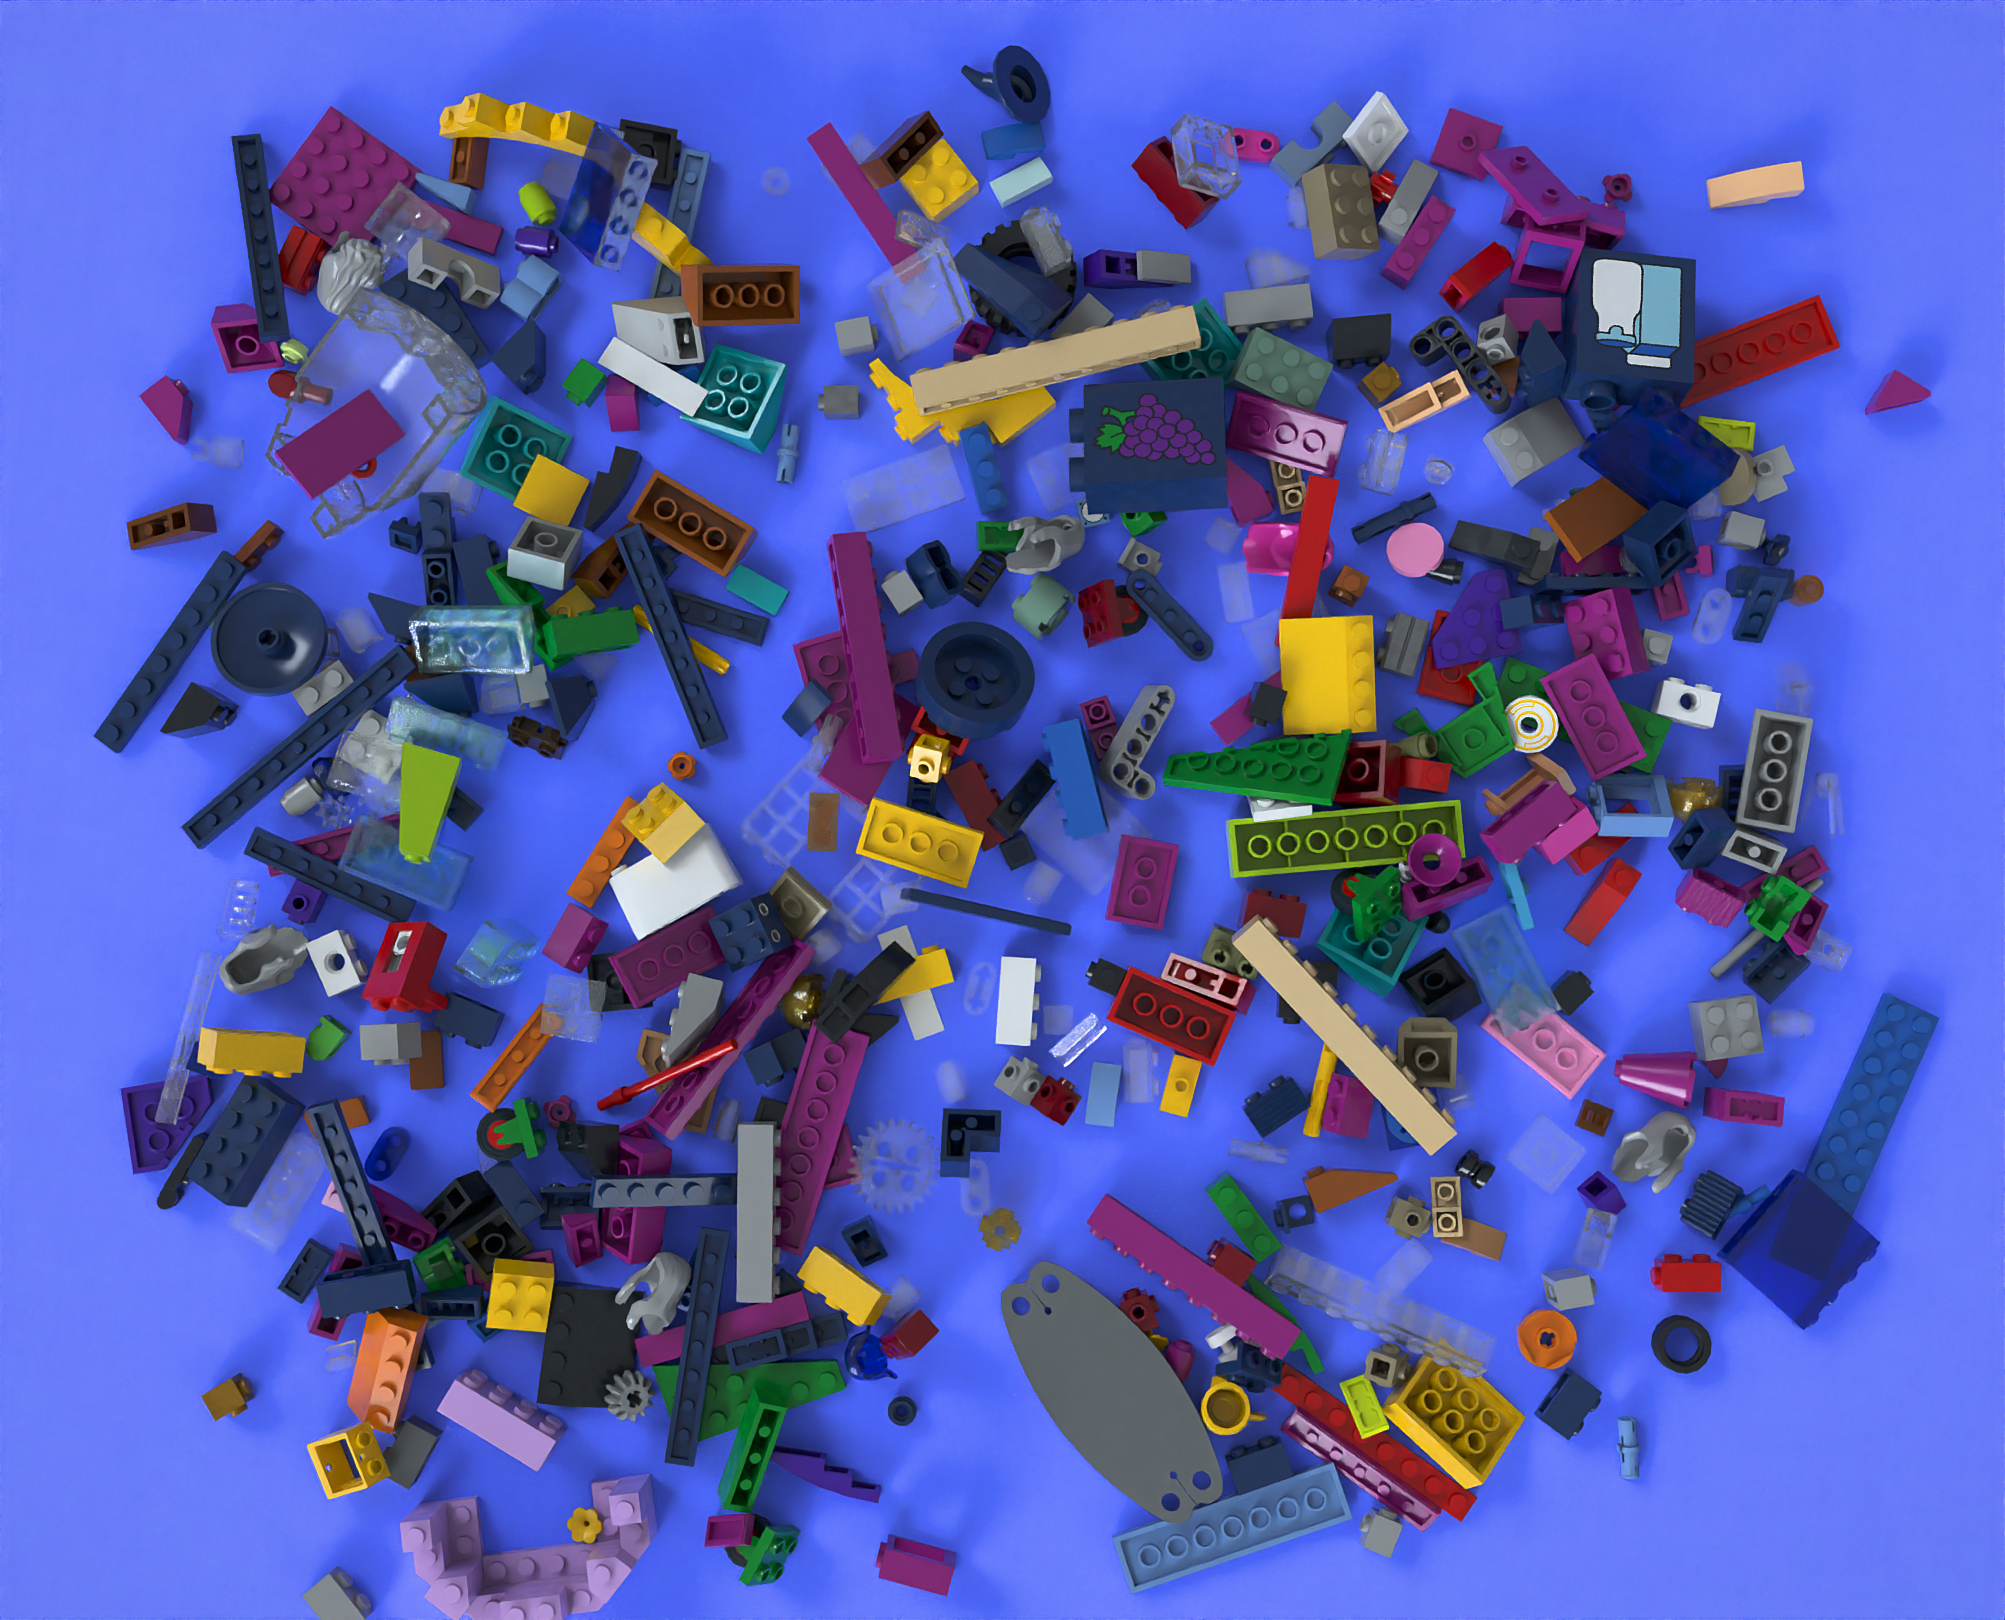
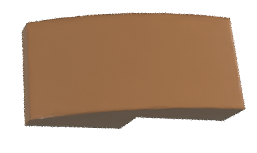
M1462 1217L1463 1236L1441 1237V1242L1444 1244L1465 1249L1473 1255L1500 1262L1507 1233Z

